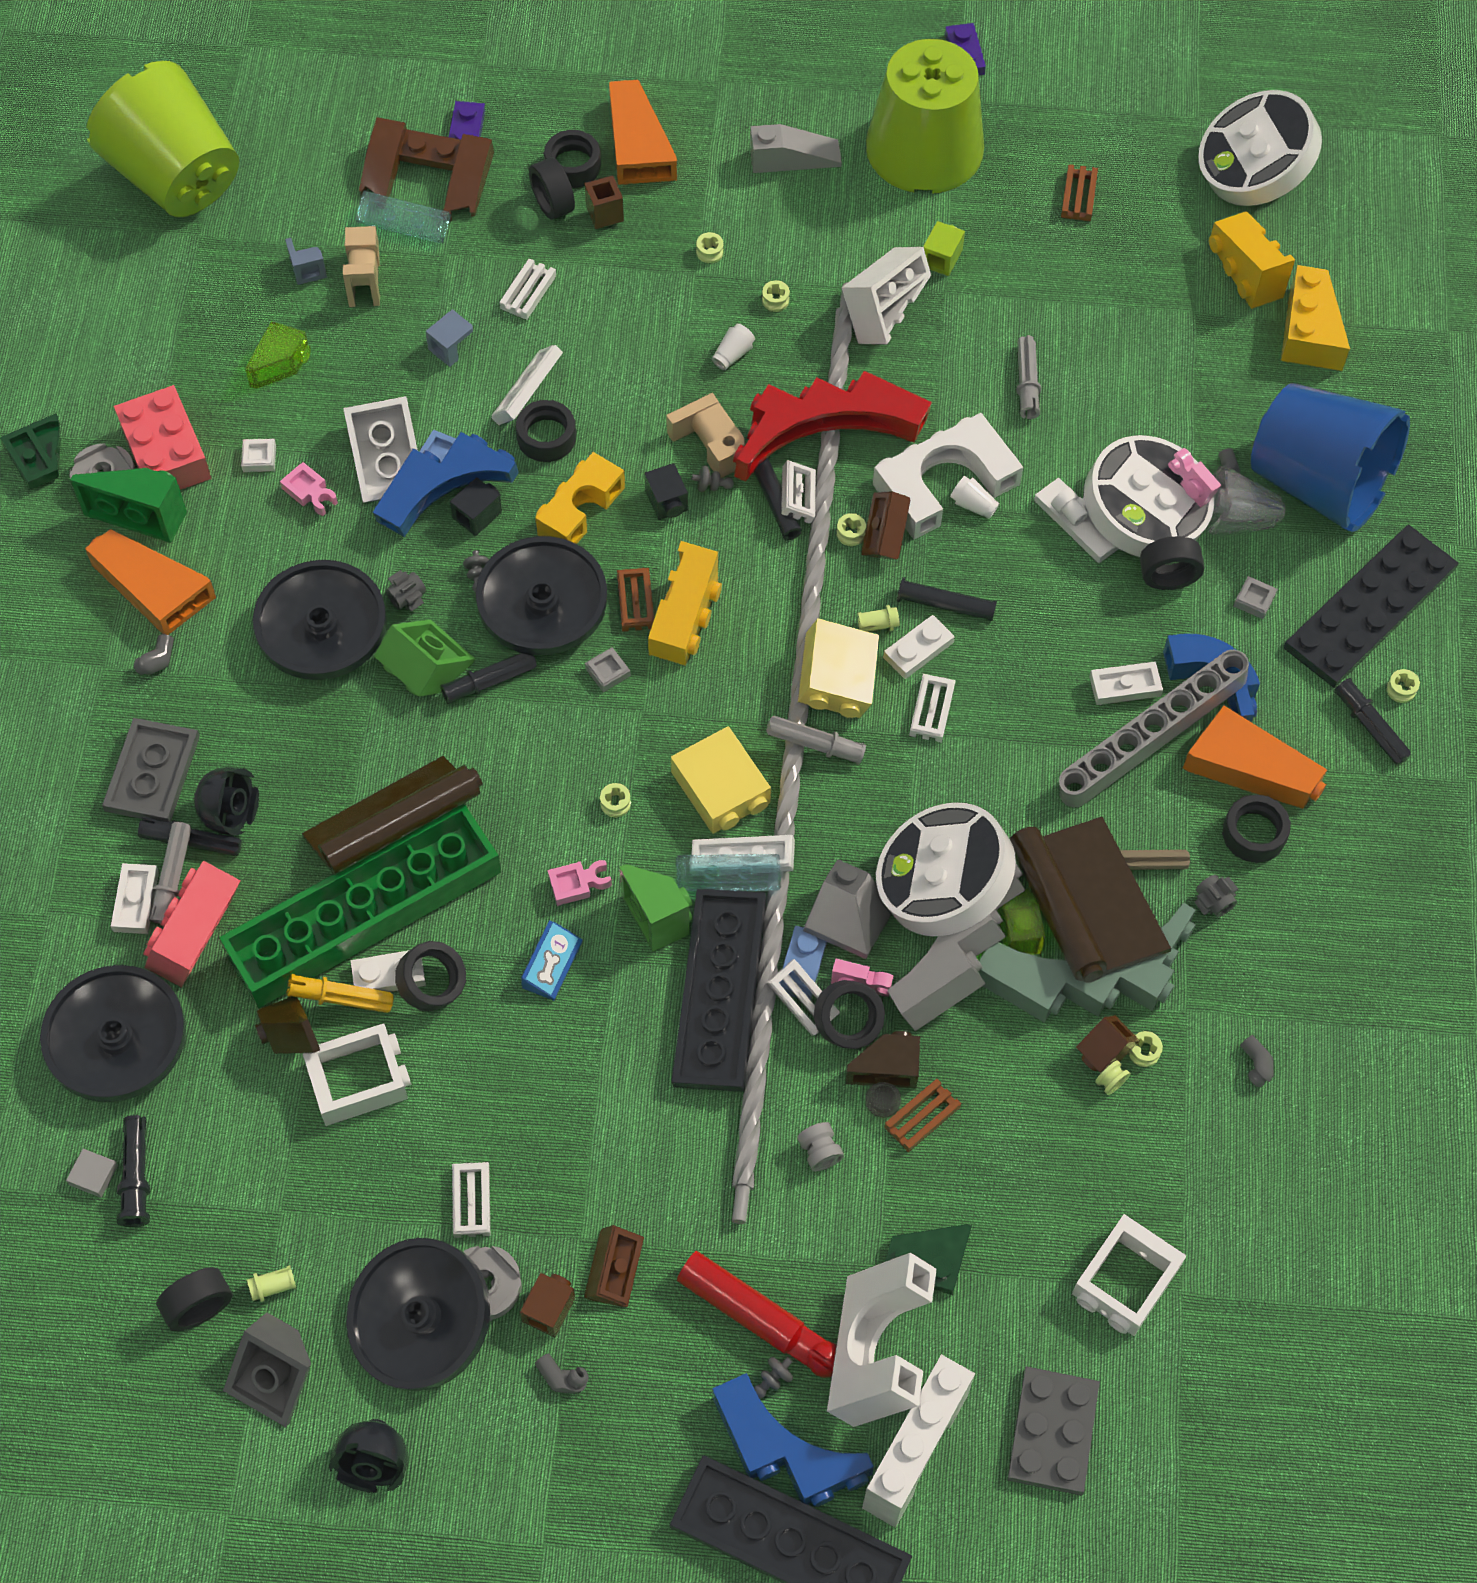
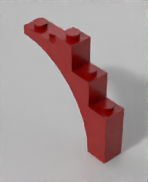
M863 371L858 381L854 379L851 381L847 391L816 377L810 388L804 387L799 398L768 384L762 395L756 394L750 406L753 417L752 426L747 435L749 440L745 446L740 445L733 457V462L736 463L734 477L746 482L757 466L774 451L796 439L817 432L837 429H865L891 434L914 443L928 419L932 402L866 371Z

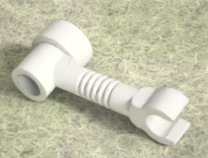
M1070 487L1061 491L1051 502L1053 508L1060 515L1064 514L1073 526L1081 524L1088 517L1084 497H1078Z

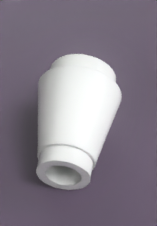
M741 324L729 327L715 355L712 357L713 363L722 370H726L753 348L752 343L755 341V337L752 332Z
M963 476L950 496L956 501V505L985 516L988 519L992 517L1000 504L974 478L970 480L966 476Z

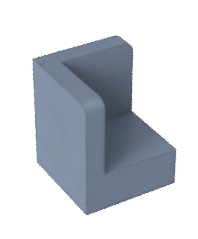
M285 239L297 285L327 278L323 256L318 247L295 251L292 239Z
M452 309L426 330L428 350L451 367L459 360L457 344L473 332L472 324Z

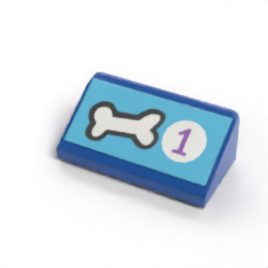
M549 920L522 975V988L555 1001L583 939Z

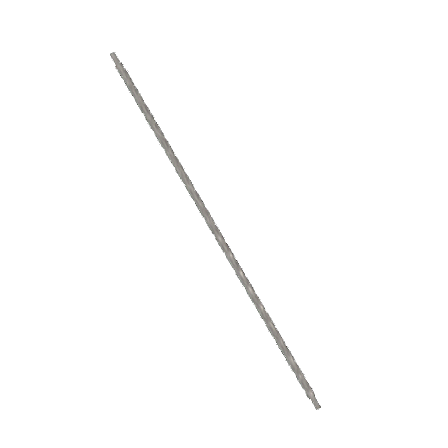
M842 290L840 308L836 309L828 383L844 390L843 386L847 379L849 362L848 346L852 337L853 324ZM839 429L823 431L821 433V448L815 489V518L811 522L801 616L796 644V660L791 686V703L788 712V720L805 725L809 711L808 704L798 702L806 632L820 616V591L823 586L826 564L824 551L828 543L831 518L829 508L834 493V466L838 458ZM785 740L780 795L777 804L774 836L793 835L794 837V817L797 812L800 789L799 771L803 763L804 746ZM789 871L769 872V890L766 899L763 939L760 950L751 1040L745 1077V1091L739 1124V1143L736 1151L732 1185L735 1188L732 1222L736 1224L746 1223L750 1190L754 1189L753 1170L757 1161L760 1137L759 1117L763 1109L766 1085L765 1065L769 1057L772 1033L771 1014L776 999V993L766 982L778 973L777 963L781 954L784 930L783 913L787 903Z

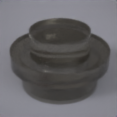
M876 1083L866 1093V1107L877 1117H890L900 1108V1092L890 1083Z

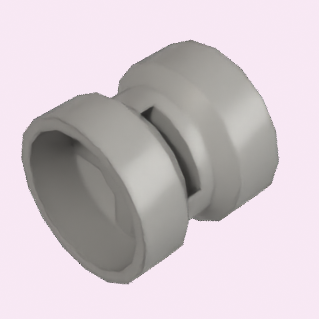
M828 1122L810 1126L797 1136L801 1148L808 1150L809 1156L807 1161L812 1171L830 1168L844 1158L840 1145L835 1144L834 1140H832L834 1131Z

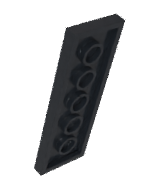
M1408 524L1285 642L1284 649L1335 688L1456 570L1459 562Z
M697 889L672 1075L673 1087L744 1092L767 899L765 892Z
M705 1455L702 1456L670 1523L671 1529L782 1583H901L912 1559V1555Z

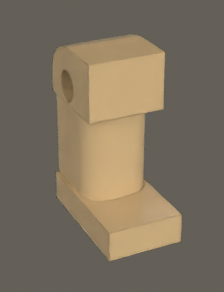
M376 226L345 227V248L348 265H343V278L349 307H355V286L369 285L374 306H380L378 288L380 255Z
M713 393L666 415L667 434L673 442L696 432L707 448V463L712 470L718 471L721 478L735 471L736 463L733 462V457L740 445L744 446V437Z

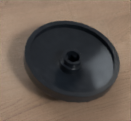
M550 536L529 537L503 547L485 564L476 586L478 614L488 633L507 648L529 655L557 654L572 649L584 642L600 625L606 612L608 600L605 575L596 559L576 543Z
M334 560L307 561L282 571L262 590L253 613V628L256 640L267 660L288 675L308 680H325L340 677L362 666L380 646L387 622L384 600L374 581L360 569Z
M105 966L78 976L63 987L55 996L43 1018L40 1032L41 1051L52 1075L69 1092L91 1101H123L149 1091L171 1072L184 1048L186 1020L176 994L159 976L134 966Z
M413 1238L397 1242L382 1250L365 1266L352 1288L346 1315V1327L350 1346L361 1366L371 1376L386 1385L409 1391H421L439 1387L461 1374L480 1351L490 1321V1298L481 1271L473 1260L458 1248L430 1238Z

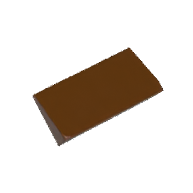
M893 491L874 492L861 555L891 560L899 558L911 501L910 497Z
M615 1225L601 1229L584 1298L624 1308L628 1307L643 1245V1236Z

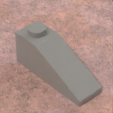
M782 124L750 127V153L753 173L842 166L838 139Z

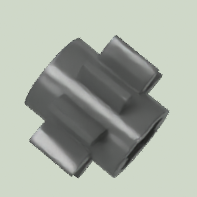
M400 570L388 578L391 585L385 591L391 603L398 610L405 607L406 610L409 609L412 612L424 604L421 597L426 593V587L415 572L407 574L406 571L402 572Z
M1214 874L1197 886L1196 891L1199 895H1197L1198 899L1194 903L1204 915L1214 913L1216 917H1221L1236 906L1238 901L1234 897L1236 896L1235 892L1239 889L1229 876L1225 879L1223 877L1219 879Z

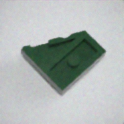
M56 413L0 437L2 446L30 490L59 477L60 422Z
M964 1224L892 1236L885 1262L912 1253L936 1268L934 1290L953 1295L972 1225Z

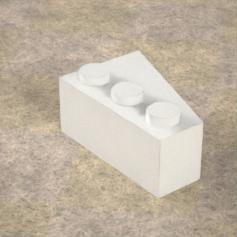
M894 247L842 287L858 344H888L891 339L890 331L896 323L902 322L905 317L903 314L904 309L908 303H914L931 276L924 247Z

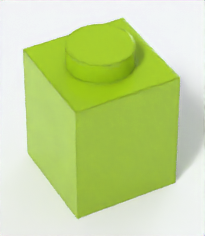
M939 221L936 222L923 246L930 270L949 277L963 251L964 230L958 229L953 225Z

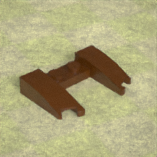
M376 117L365 157L359 192L361 195H364L368 188L379 197L376 201L377 207L385 210L401 161L450 170L452 175L442 220L444 222L453 221L452 211L468 207L471 217L476 215L494 155L492 139L463 134L460 140L408 130L405 122Z

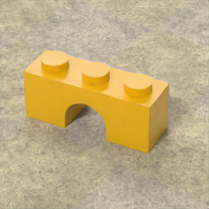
M592 452L586 461L582 460L578 463L572 477L567 482H562L559 485L551 501L548 504H543L537 511L535 516L537 535L562 538L577 544L587 533L586 514L578 510L577 507L584 503H595L607 510L625 489L624 470Z

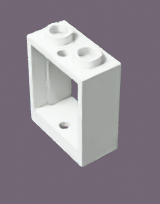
M384 1023L319 1044L320 1051L315 1053H303L325 1126L408 1099L405 1087L411 1085L405 1064L397 1065L395 1055L401 1054L395 1033L387 1034ZM381 1044L393 1082L333 1101L322 1063Z
M1123 1214L1076 1283L1072 1294L1077 1297L1076 1301L1083 1308L1090 1312L1097 1311L1108 1318V1323L1115 1330L1123 1334L1128 1332L1135 1336L1180 1269L1186 1255ZM1118 1241L1164 1272L1137 1314L1091 1283V1280Z

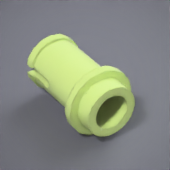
M886 605V609L857 613L859 630L868 632L886 628L894 631V627L900 626L897 607L890 608V605Z
M290 1265L260 1276L254 1273V1278L247 1279L252 1301L260 1299L261 1302H264V1297L296 1289Z

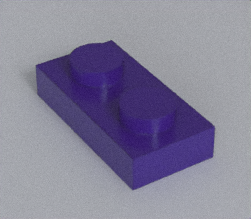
M974 23L945 26L946 41L958 45L969 53L976 63L978 75H985L986 65Z
M455 101L449 137L460 140L463 134L481 137L485 116V103Z

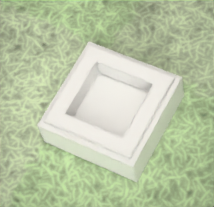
M243 439L241 462L243 472L275 471V439Z

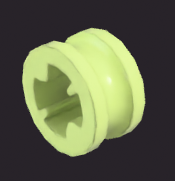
M711 232L704 233L698 237L696 242L698 259L711 264L718 262L723 256L722 238L718 234Z
M777 280L765 284L762 290L763 306L773 312L786 309L789 304V287L784 282ZM772 294H779V299H774Z
M849 513L843 515L837 524L838 540L847 546H856L863 542L866 531L865 520L857 514ZM849 526L851 529L857 528V533H853L851 530L846 531V527Z
M1400 669L1392 674L1386 690L1394 701L1406 703L1415 697L1420 681L1414 672ZM1400 681L1404 682L1405 687H1409L1407 691L1402 690V686L1398 685Z
M618 783L605 786L600 794L602 811L609 817L614 818L627 814L631 806L629 790L624 785ZM612 796H619V805L614 806L611 804Z
M1148 1031L1139 1032L1135 1036L1140 1041L1131 1049L1129 1056L1136 1065L1150 1067L1157 1063L1160 1058L1163 1045L1156 1034ZM1143 1043L1150 1044L1148 1056L1141 1054L1140 1047H1142Z
M1118 1060L1110 1064L1095 1081L1098 1086H1105L1104 1092L1107 1095L1120 1088L1131 1074L1128 1070H1121V1063Z

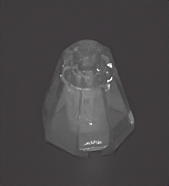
M1219 466L1213 476L1221 484V487L1213 496V514L1205 530H1209V533L1213 535L1228 536L1274 528L1278 521H1282L1285 514V504L1282 502L1281 496L1232 468Z

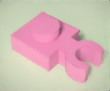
M1183 448L1174 454L1175 459L1170 461L1168 466L1175 474L1183 478L1180 483L1181 486L1185 489L1188 496L1201 508L1211 501L1221 487V484L1202 462L1195 464L1191 453Z
M304 462L280 481L281 489L303 507L311 501L315 512L319 515L324 516L326 514L325 507L321 502L330 501L334 505L338 504L336 494L326 488L325 479Z
M581 861L548 870V877L557 906L589 898V888L591 887L599 890L611 887L612 880L610 876L605 878L596 876L597 873L607 870L606 861H596L586 870H583Z
M835 959L831 984L842 980L856 981L874 989L878 995L889 997L887 990L892 986L893 975L885 972H871L868 966Z

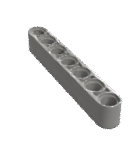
M1235 649L1222 653L1066 768L1059 777V790L1062 802L1070 807H1080L1086 804L1240 690L1246 684L1249 662L1247 656ZM1236 667L1240 672L1232 674L1228 673L1225 669ZM1203 686L1212 687L1214 691L1211 693L1201 692L1199 688ZM1178 705H1182L1187 707L1188 710L1179 713L1174 711L1172 708ZM1150 725H1158L1162 729L1158 732H1150L1146 728ZM1124 744L1136 747L1131 752H1125L1120 749ZM1097 764L1109 766L1107 770L1102 772L1093 769ZM1071 783H1078L1083 786L1078 791H1070L1066 788Z

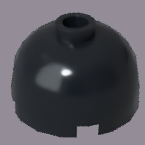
M222 767L216 768L204 775L194 793L195 810L201 823L220 834L241 835L245 831H241V829H243L246 822L248 825L253 823L259 806L258 787L252 786L250 779L255 778L253 774L245 768Z
M378 1419L362 1421L350 1425L338 1436L332 1451L329 1469L331 1472L334 1468L338 1472L336 1479L341 1484L354 1490L377 1493L376 1485H389L388 1491H392L403 1483L408 1463V1451L403 1437L384 1421Z

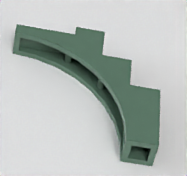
M1183 903L1171 920L1161 928L1171 946V952L1110 972L1091 983L1076 980L1066 960L1042 958L1017 951L1000 942L995 943L985 951L979 960L983 969L978 971V973L985 982V985H983L985 988L1044 1023L1051 1012L1055 1015L1058 1014L1066 998L1098 1017L1104 1007L1109 1009L1113 1007L1120 993L1153 1011L1158 1001L1162 1003L1167 1001L1175 985L1170 983L1174 973L1171 966L1180 952L1175 948L1180 940L1186 943L1193 933L1196 924L1192 923V919L1196 910Z

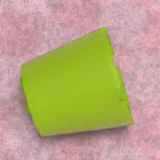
M940 39L917 40L897 50L888 63L867 133L866 152L873 169L889 184L913 193L914 189L932 190V194L946 192L967 182L976 173L982 162L984 135L978 69L970 54L954 43Z
M171 61L151 62L144 65V71L133 77L129 73L124 75L99 99L87 122L86 128L90 131V137L87 139L89 146L150 199L174 217L193 215L215 202L231 185L239 168L238 154L186 72L178 64Z

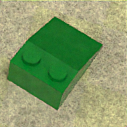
M148 468L75 474L70 479L84 516L162 541L172 542L187 514L176 477L163 470L155 471Z

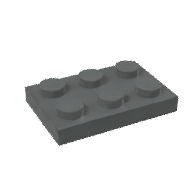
M133 718L102 804L104 811L140 819L146 816L160 821L171 822L200 738L198 730Z
M1025 1367L1007 1481L1080 1496L1084 1494L1100 1381Z

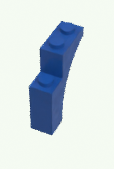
M462 432L459 433L441 463V460L433 453L426 450L421 453L413 448L375 507L373 514L378 523L405 537L417 518L434 501L456 488L469 484L476 477L481 481L513 483L519 473L515 458L502 449L495 451L487 446L488 443L478 435L471 434V436H468Z
M747 1373L712 1388L714 1403L748 1477L753 1479L759 1477V1480L763 1481L778 1474L781 1471L779 1467L784 1465L800 1501L806 1505L812 1503L814 1507L824 1505L834 1499V1492L847 1487L848 1491H853L869 1482L868 1477L872 1475L874 1466L868 1453H839L813 1446L801 1440L785 1429L768 1412L759 1399Z

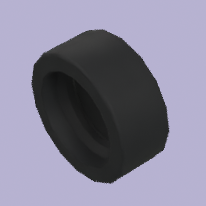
M570 129L561 131L548 140L545 144L544 160L550 157L556 159L557 156L567 151H581L590 157L588 162L581 166L565 167L561 165L572 188L583 187L584 183L594 181L599 175L601 152L598 142L592 135L581 130Z
M550 157L529 167V179L533 193L543 213L549 219H556L575 209V199L571 184L564 169L555 158Z
M539 400L527 405L521 410L516 419V436L520 450L528 458L539 462H552L562 459L571 452L576 443V424L572 412L564 404L554 400ZM553 420L563 425L565 431L556 440L539 442L528 435V429L536 422Z
M1171 536L1158 539L1148 544L1141 551L1140 555L1142 577L1145 583L1154 589L1176 590L1187 587L1201 578L1205 569L1199 543L1188 537Z
M1254 794L1244 796L1233 803L1224 820L1222 835L1226 846L1235 856L1248 862H1266L1279 855L1290 835L1291 822L1287 811L1279 802L1268 796ZM1246 814L1262 815L1273 823L1276 828V836L1270 843H1252L1243 838L1238 832L1237 821L1242 815Z
M427 941L416 945L400 959L395 970V983L400 996L410 1006L422 1011H435L449 1005L462 993L466 983V968L462 957L454 948L443 942ZM432 956L446 967L449 975V985L447 990L438 996H429L421 992L415 985L412 977V968L414 963L422 957Z
M848 980L832 983L820 993L815 1003L814 1020L817 1030L825 1040L841 1048L858 1049L869 1045L878 1037L884 1026L885 1010L882 999L874 989L863 983ZM845 994L858 995L865 1001L868 1007V1020L864 1028L853 1035H843L837 1032L830 1021L832 1005L836 999Z
M208 1267L194 1271L175 1281L161 1293L156 1305L168 1328L171 1331L180 1332L201 1325L216 1316L231 1302L233 1293L219 1268Z

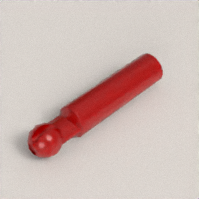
M695 1251L681 1269L677 1282L783 1354L788 1353L806 1365L816 1376L821 1378L832 1377L837 1348L835 1343L825 1340L807 1328L803 1321L699 1251Z

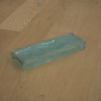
M363 191L355 220L358 223L443 244L451 214L447 211Z
M779 854L678 855L676 857L678 888L684 887L687 891H697V889L766 891L780 890Z

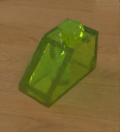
M271 321L245 368L249 386L257 389L296 375L301 365L307 363L311 353L306 332Z
M1025 889V891L997 909L1003 920L1000 923L1001 930L1005 935L1003 942L1004 945L1031 955L1041 954L1045 933L1040 909L1030 890Z

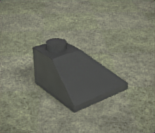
M837 859L822 884L803 931L867 959L892 913L881 900L876 882L868 872Z
M265 1313L244 1331L223 1389L227 1394L284 1427L290 1424L311 1367V1361L299 1331L273 1315Z

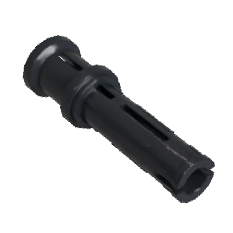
M130 1115L123 1118V1178L117 1186V1194L121 1196V1210L117 1215V1224L123 1227H141L150 1223V1215L146 1212V1196L150 1194V1185L145 1180L147 1118L144 1116L140 1118V1115Z

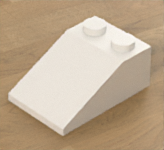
M406 396L343 408L363 503L381 500L412 449L417 450Z

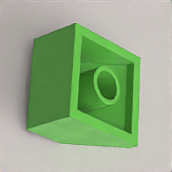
M431 619L392 624L374 655L383 664V668L388 673L397 676L406 685V689L419 697L441 692V684L455 680L475 661L472 655Z
M627 864L619 867L621 896L652 952L690 934L689 921L692 920V915L689 907L692 906V901L684 887L678 888L673 877Z

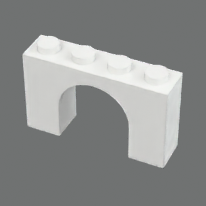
M979 413L971 418L966 417L962 419L956 426L946 431L936 432L930 439L918 445L913 444L909 446L903 453L893 458H885L874 467L873 486L878 492L893 491L910 497L911 501L905 529L915 540L941 526L943 508L922 480V475L929 468L941 463L963 465L974 472L992 497L996 498L1020 485L1023 466L983 414Z
M908 1253L847 1276L827 1412L855 1427L919 1406L923 1370L897 1355L874 1362V1354L881 1334L894 1318L906 1311L932 1303L936 1268L912 1253Z
M941 1354L920 1392L919 1406L911 1408L869 1483L862 1509L896 1528L914 1495L917 1483L946 1428H951L969 1394L975 1373Z

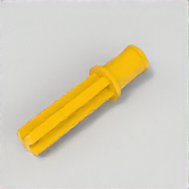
M291 974L287 986L290 987L287 989L288 997L293 996L316 1000L318 1005L328 1002L388 1013L391 1011L394 1002L391 992L327 981V977H322L320 980Z

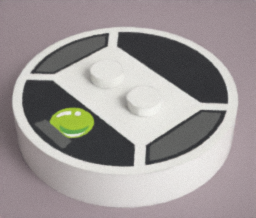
M1280 90L1253 93L1229 105L1209 125L1200 143L1198 156L1200 169L1213 191L1221 199L1242 206L1267 203L1290 192L1310 173L1321 150V130L1309 106L1297 95Z
M1138 435L1119 439L1101 452L1086 477L1084 501L1094 526L1114 546L1129 554L1140 557L1141 551L1148 544L1158 539L1183 536L1197 541L1203 533L1213 514L1214 496L1209 503L1200 508L1181 486L1180 483L1183 478L1175 474L1169 468L1168 463L1175 459L1174 454L1182 448L1161 438Z
M946 803L933 806L906 821L888 840L877 865V890L889 911L908 930L925 936L955 934L985 919L1001 903L1011 886L1015 873L1016 860L1014 848L1000 824L986 810L967 803Z

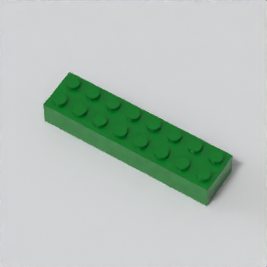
M464 803L337 875L329 876L220 936L219 939L226 956L259 1009L287 993V989L290 988L287 986L291 974L314 978L501 873L499 855Z

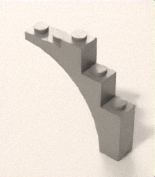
M1016 864L1011 886L1001 903L992 913L964 931L946 936H938L928 953L916 966L887 990L901 1015L915 1031L985 985V982L978 973L983 967L976 956L1005 937L998 926L1003 920L997 909L1025 891L1018 880L1023 874Z

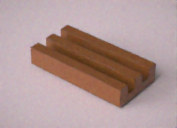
M1072 164L1068 165L1061 213L1062 218L1091 221L1098 168L1092 167V171H1087L1086 166H1080L1079 170L1074 169ZM1074 177L1078 178L1074 211H1068L1072 179ZM1089 179L1090 185L1086 213H1082L1080 209L1084 180Z
M649 568L617 570L622 632L629 631V628L635 627V631L642 630V627L648 626V630L651 629L654 622ZM643 576L647 611V617L641 618L637 584V577ZM630 577L633 619H628L624 583V578Z
M937 1078L885 1122L884 1128L908 1153L961 1107L960 1101L957 1098L954 1099L951 1096L952 1093L947 1088L944 1089L941 1086L942 1083ZM936 1093L938 1095L899 1130L896 1128L897 1125L933 1094ZM943 1102L948 1105L909 1140L906 1139L905 1135Z

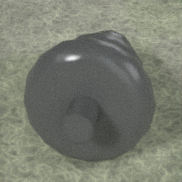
M702 466L699 475L692 474L691 480L697 481L699 492H705L708 485L711 491H717L719 486H723L725 489H731L734 486V481L731 478H721L718 471H714L710 475L708 466Z
M477 550L472 552L473 556L463 561V566L469 570L467 577L470 580H474L472 588L475 593L480 573L489 561L487 557L479 555Z
M775 1357L768 1359V1364L772 1371L763 1370L761 1372L762 1383L754 1386L759 1399L765 1397L770 1387L778 1390L781 1386L778 1381L780 1378L786 1382L793 1380V1375L787 1369L792 1364V1360L789 1357L782 1363Z

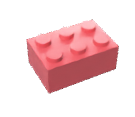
M174 385L114 406L121 429L138 469L148 468L155 471L163 470L169 472L176 477L180 490L211 479L205 456Z
M205 861L201 863L198 870L191 868L177 895L181 899L174 897L164 914L165 917L160 924L164 928L161 929L157 926L147 943L143 954L148 959L144 968L182 987L231 903L240 880Z

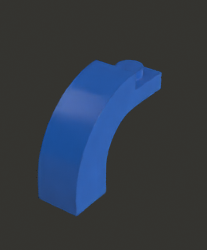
M1168 635L1163 654L1169 679L1190 678L1219 655L1235 648L1224 641L1206 635ZM1249 662L1246 684L1227 698V701L1232 711L1252 722L1253 717L1257 715L1255 696L1260 682ZM1236 667L1225 669L1228 673L1232 674L1240 672Z

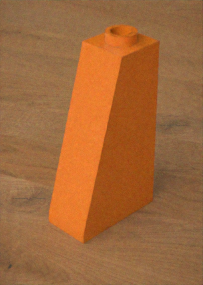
M639 80L609 82L618 185L677 181L676 155Z
M112 529L102 536L93 539L90 545L85 548L91 565L162 634L169 635L216 598L211 580L208 577Z
M1226 706L1221 708L1190 749L1183 769L1188 772L1255 794L1268 796L1274 800L1302 809L1310 799L1316 802L1327 785L1322 782L1327 772L1326 768Z

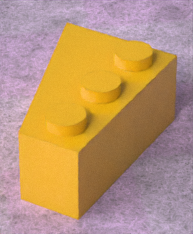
M1245 211L1214 222L1211 236L1209 237V245L1212 252L1217 253L1222 261L1225 273L1231 276L1237 285L1240 297L1245 299L1250 308L1253 309L1284 298L1295 259L1291 255L1284 256L1278 250L1280 249V244L1276 240L1270 242L1264 236L1266 230Z
M1297 265L1290 287L1281 361L1342 371L1350 351V346L1329 271Z
M681 541L678 548L680 563L676 571H670L668 581H671V585L665 599L660 601L648 636L649 655L686 666L690 654L696 655L701 639L698 634L701 627L706 629L711 617L709 607L712 601H718L722 583L718 582V552Z

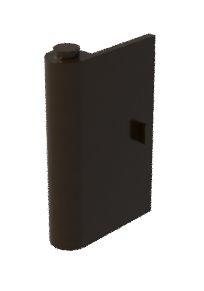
M441 756L303 832L302 835L330 871L337 875L480 795L479 787L483 783L473 767L468 769L465 765H462L456 769L444 756Z
M1102 816L1042 836L1037 827H1026L1017 831L1009 838L1014 848L1015 859L1076 980L1091 983L1110 972L1171 952V946Z

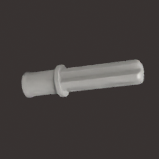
M1027 335L1026 337H1020L1017 341L1019 384L1016 391L1020 396V416L1025 418L1027 410V419H1034L1040 415L1039 394L1041 393V385L1038 383L1036 342L1031 335Z
M772 716L767 724L766 733L768 735L824 752L828 758L833 755L859 765L865 753L866 745L864 743L840 737L838 732L835 731L833 734L777 716Z
M174 822L172 824L159 884L153 887V890L156 892L149 917L151 922L161 924L168 906L174 897L177 898L180 891L178 890V885L191 832L189 824L183 822Z

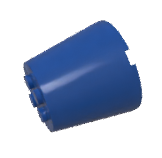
M1290 383L1276 396L1260 421L1251 453V468L1258 475L1337 525L1354 532L1360 529L1378 508L1386 494L1381 489L1388 475L1395 476L1408 441L1410 416L1405 414L1406 411Z

